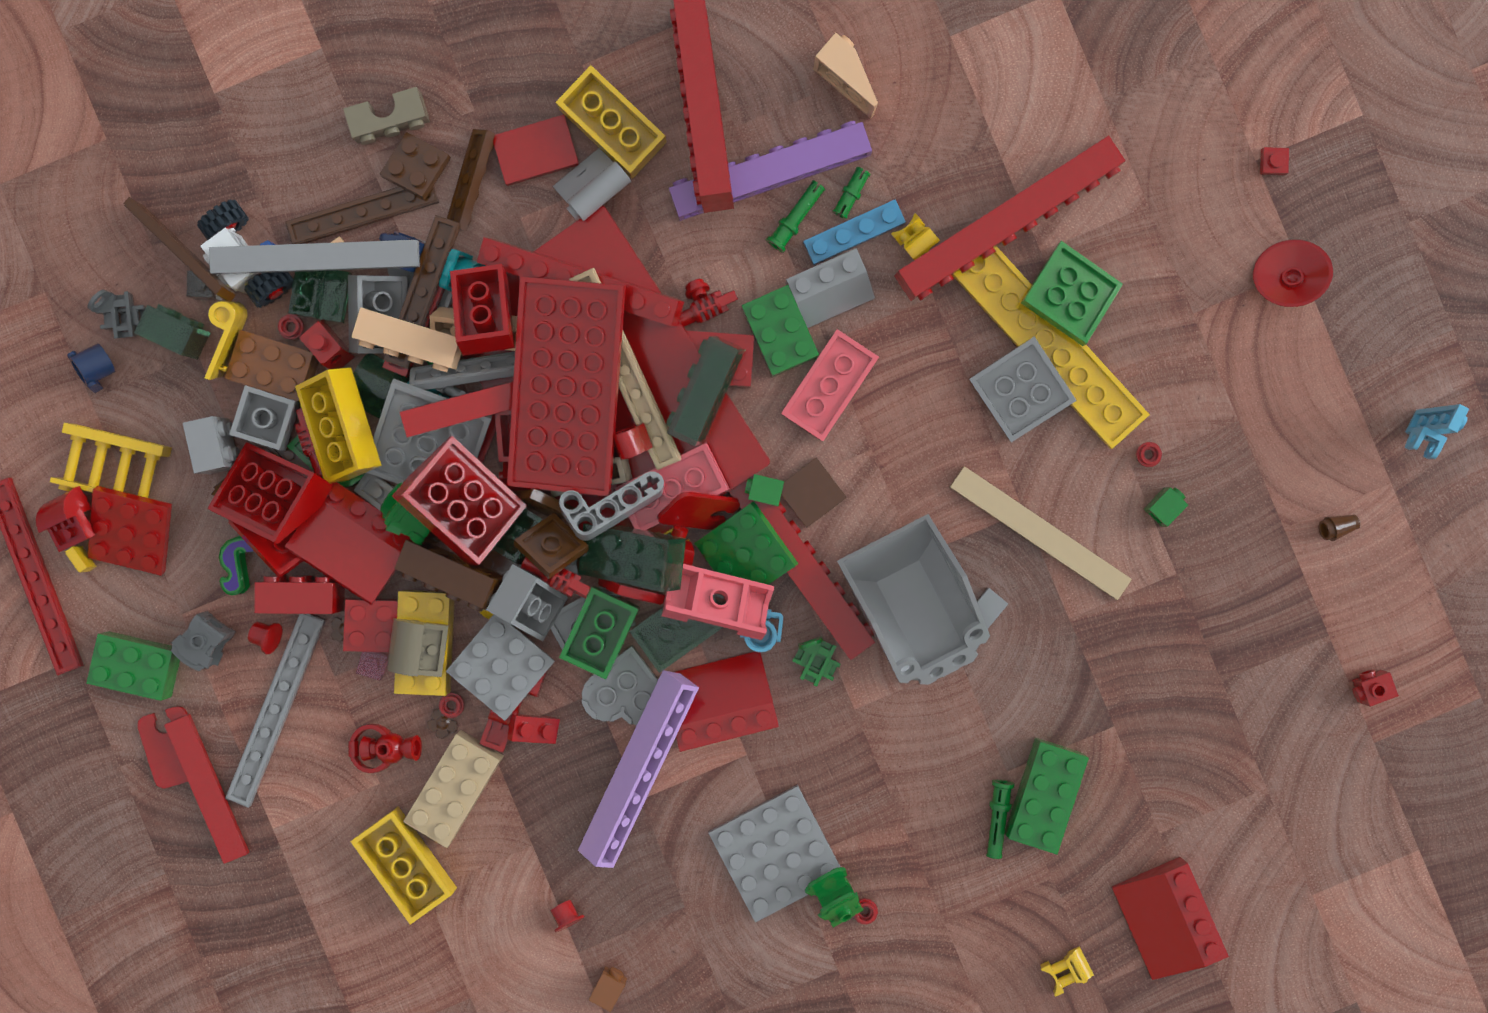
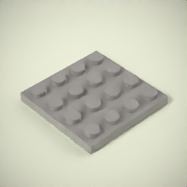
M393 379L373 437L382 466L366 473L397 484L403 483L450 436L458 440L477 458L493 415L406 437L400 411L448 398Z
M798 785L708 832L755 922L807 896L808 894L805 893V889L811 881L816 880L834 868L841 867Z

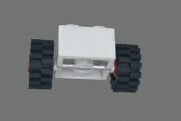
M236 200L221 202L219 206L216 205L214 209L208 210L207 214L202 215L201 220L197 222V227L207 239L201 245V248L205 252L203 257L208 264L209 247L248 246L242 236L235 233L240 231L242 226H245L249 220V217ZM289 272L218 275V278L235 292L240 291L247 294L257 308L274 303L276 299H280L283 294H287L288 290L292 289L293 285H295V280Z

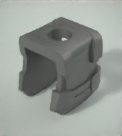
M205 611L195 615L184 634L178 635L171 642L173 644L171 652L181 662L194 670L209 669L212 665H219L224 654L222 650L225 644L234 637L236 631L221 623L210 612Z

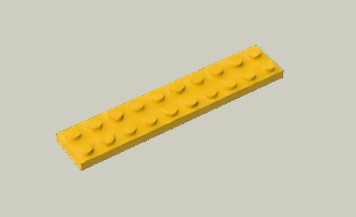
M997 246L994 247L996 250L994 254L985 260L980 256L973 261L975 266L962 274L960 270L954 273L952 276L1017 347L1035 336L1077 401L1070 406L1110 449H1113L1150 415L1087 345L1081 346L1021 304L1032 284Z

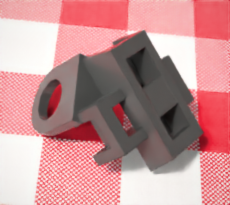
M100 290L88 303L87 308L90 311L104 315V325H100V329H113L114 339L137 336V327L148 325L146 306H134L133 295L128 291L124 292V295H115L111 291ZM118 314H120V316H121V323H119V315H118Z

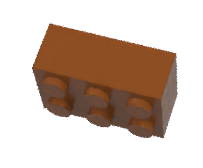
M240 330L225 379L300 402L295 386L315 376L319 361L309 351Z

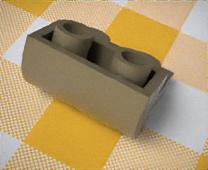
M394 618L387 670L408 676L442 677L449 626L446 624Z

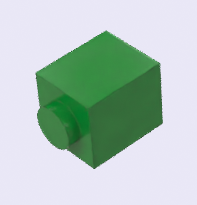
M754 474L753 479L748 478L744 493L749 494V500L779 506L784 481Z
M1164 487L1143 510L1161 527H1168L1185 510L1188 504L1184 501L1186 497L1180 490L1175 487L1173 489L1171 487Z

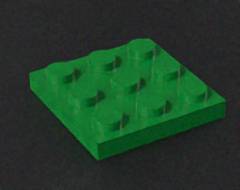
M1060 241L1021 304L1081 346H1084L1090 340L1123 283L1063 241Z
M754 501L694 543L715 572L767 585L799 564Z

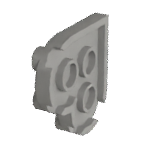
M632 645L617 657L607 679L593 674L584 684L582 690L583 707L593 719L611 722L622 717L629 724L637 725L658 679Z

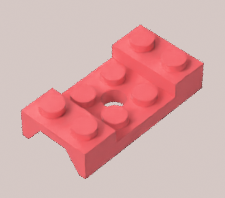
M674 562L670 571L662 616L687 622L688 619L737 630V635L762 640L767 632L765 623L774 586ZM713 595H723L726 604H716L713 600Z

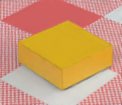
M73 546L65 551V554L78 572H90L97 567L93 560L88 558V553L83 546Z

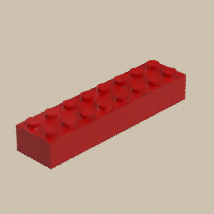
M673 0L674 9H670V16L674 31L673 38L677 53L676 61L680 76V90L684 105L683 113L687 127L686 135L690 150V165L693 172V187L697 205H702L704 213L734 209L705 0Z

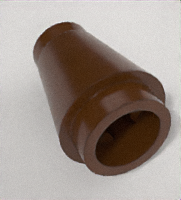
M1356 515L1325 517L1323 521L1319 522V532L1324 540L1335 541L1359 529L1360 520Z

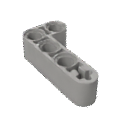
M647 472L591 507H588L578 492L569 490L564 492L559 499L560 510L575 535L581 540L588 541L661 497L664 489V480L657 472ZM648 482H651L653 485L657 483V489L648 488ZM628 494H632L637 498V501L634 504H626L623 498ZM569 500H575L579 503L578 507L574 510L566 509L564 505ZM605 508H611L615 511V514L610 518H605L600 513ZM581 522H590L593 525L592 529L587 532L581 531L578 528Z

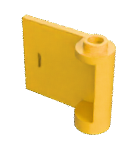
M216 302L209 309L208 315L211 323L223 329L224 332L204 377L208 380L223 377L224 372H227V365L232 356L239 331L243 329L248 317L246 307L240 302Z

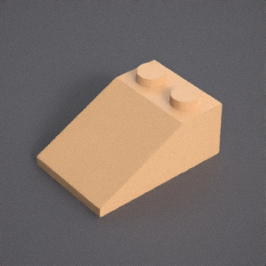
M835 33L815 56L813 70L871 119L878 104L856 49L853 48V42L845 35L839 36Z

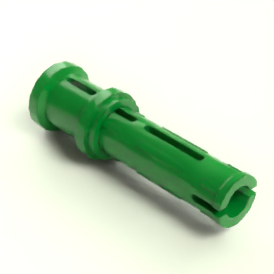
M811 181V184L788 216L780 219L777 229L771 236H767L765 239L777 251L785 252L786 244L793 235L796 236L799 233V224L825 191V188L820 184L817 190L813 192L817 187V181Z
M997 779L992 780V785L994 786L993 798L989 802L992 816L986 856L993 859H1002L1007 812H1010L1012 809L1010 797L1011 789L1014 788L1015 783Z

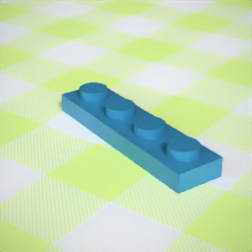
M895 199L803 241V244L814 266L904 225L906 221Z

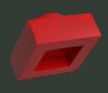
M1264 147L1261 149L1260 175H1287L1289 173V148Z

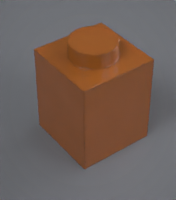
M605 966L588 1000L611 1012L626 985L627 978L624 977V973L617 968L611 967L609 969Z

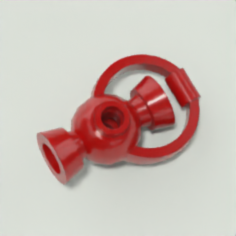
M379 724L361 726L352 734L350 741H348V755L357 769L365 773L381 772L391 764L399 762L403 757L417 761L422 753V742L418 735L404 740L399 734L392 733L388 728ZM368 729L376 730L382 735L377 741L368 736L362 737L360 745L359 741H357L359 736ZM359 753L363 761L374 759L377 756L383 763L376 768L368 767L359 760Z

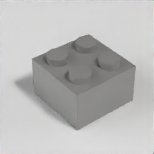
M245 385L229 435L286 451L297 417L296 410L299 409L300 402Z
M211 416L183 423L194 474H214L231 469L240 450L238 447H235L233 438L235 436L229 435L233 424L229 421V418Z

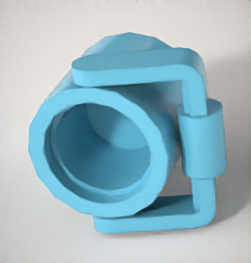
M768 609L765 623L767 632L762 640L741 635L740 638H744L747 646L753 651L766 652L775 645L776 640L781 642L783 615L781 613L771 612V609ZM770 618L779 619L778 633L774 624L769 620Z

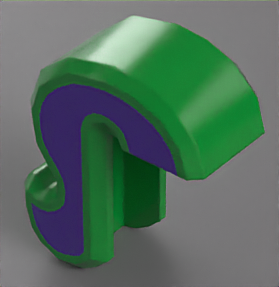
M241 536L227 540L219 552L220 565L228 573V576L220 577L219 582L222 590L228 595H240L250 588L245 553L253 552V549Z

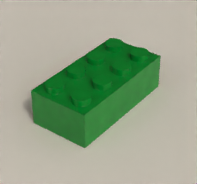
M1035 738L1005 828V835L1008 839L1058 855L1089 760L1088 756L1082 752Z

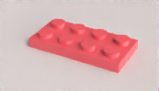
M837 329L783 409L781 415L823 442L879 356Z
M707 443L680 455L682 458L680 461L659 470L656 468L650 470L659 473L663 477L664 489L661 497L629 516L637 534L659 524L657 515L680 493L697 492L718 495L730 489ZM640 476L616 487L615 490H619L620 488L624 487L625 485L629 484L630 482L634 481ZM648 482V488L652 487L656 490L657 483L653 485L651 482ZM628 494L623 498V501L626 504H634L637 498L632 494Z

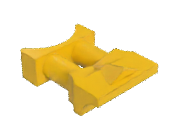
M916 213L905 228L891 233L900 246L904 244V249L913 260L927 253L940 241L929 227H924L925 224Z
M1080 946L1068 951L1061 961L1052 965L1049 961L1040 964L1041 970L1049 973L1055 979L1053 990L1055 997L1064 993V987L1074 982L1084 984L1089 978L1094 976ZM1066 969L1070 970L1071 973L1057 978L1056 974Z

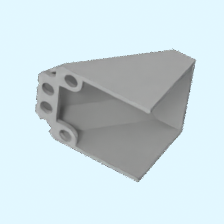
M929 514L837 561L899 683L918 680L920 684L929 685L937 679L958 670L960 667L972 663L978 655L976 650L979 645L986 643L989 639V631L968 577ZM956 629L957 633L950 635Z

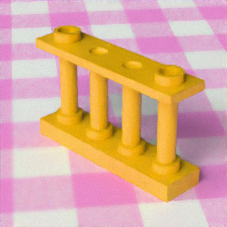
M64 423L62 433L70 434V439L72 440L64 477H51L50 482L59 484L58 489L70 491L80 486L84 491L93 492V489L99 486L107 449H111V445L120 446L119 451L122 453L113 490L124 491L132 454L135 455L136 451L145 452L146 462L138 496L148 498L157 460L160 461L161 456L170 457L172 447L78 424ZM87 439L95 440L97 449L89 482L86 484L74 481L83 442L86 443Z

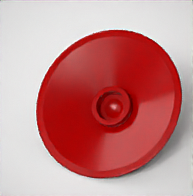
M1286 240L1270 246L1259 256L1253 269V280L1258 292L1271 303L1284 307H1298L1314 302L1327 291L1333 278V265L1327 253L1316 244L1305 240Z

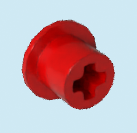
M257 621L249 630L248 641L260 646L264 654H271L276 650L281 641L282 626L279 623L267 625Z
M571 900L550 910L558 925V928L554 930L555 933L572 926L585 917L584 915H578Z

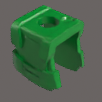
M400 482L389 492L380 507V511L383 514L382 518L385 519L384 523L387 525L385 530L400 535V533L407 535L413 542L421 545L430 530L392 497L402 485V482Z
M844 867L832 869L830 872L811 881L805 889L806 894L817 896L822 906L820 913L817 915L823 920H829L833 928L840 923L850 920L854 915L864 910L859 902L858 893L854 892L846 878L847 871Z

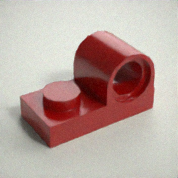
M644 423L620 427L615 430L614 456H619L621 460L639 455L653 447Z

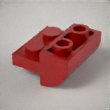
M75 487L44 503L37 512L36 527L38 532L48 530L59 552L95 536L91 523L84 514L91 507L81 487Z

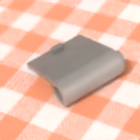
M598 148L558 181L553 188L567 202L569 206L566 209L575 220L581 218L584 221L627 186L631 180L616 161L612 162Z

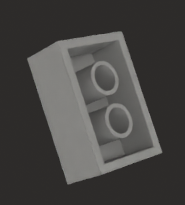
M512 564L511 568L504 574L497 592L490 598L489 606L486 610L543 641L568 597L551 588L539 578Z

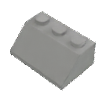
M857 248L786 279V285L790 287L807 328L875 299L866 268Z
M348 275L349 352L383 353L384 347L375 345L374 349L358 345L359 340L352 338L358 313L361 307L398 319L407 295V276Z

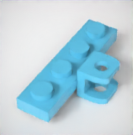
M1456 404L1416 410L1405 433L1409 434L1405 448L1417 450L1423 440L1428 441L1429 443L1423 457L1426 459H1436L1447 440V437L1441 434L1458 433V431L1463 429L1467 422L1466 415L1469 408Z

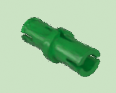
M855 168L848 185L842 189L843 194L832 211L835 215L840 214L844 207L840 217L843 219L848 218V214L855 201L860 199V192L871 175L868 171L863 172L859 179L863 168Z

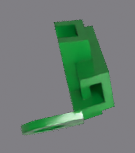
M822 636L799 643L798 652L792 661L804 667L800 679H806L816 687L822 676L833 681V674L836 668L841 665L838 661L831 658L837 646L823 641Z

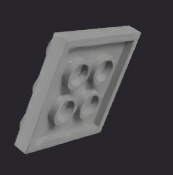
M1035 336L969 379L1011 442L1077 401Z
M493 615L446 672L506 721L553 665L555 660L512 624Z

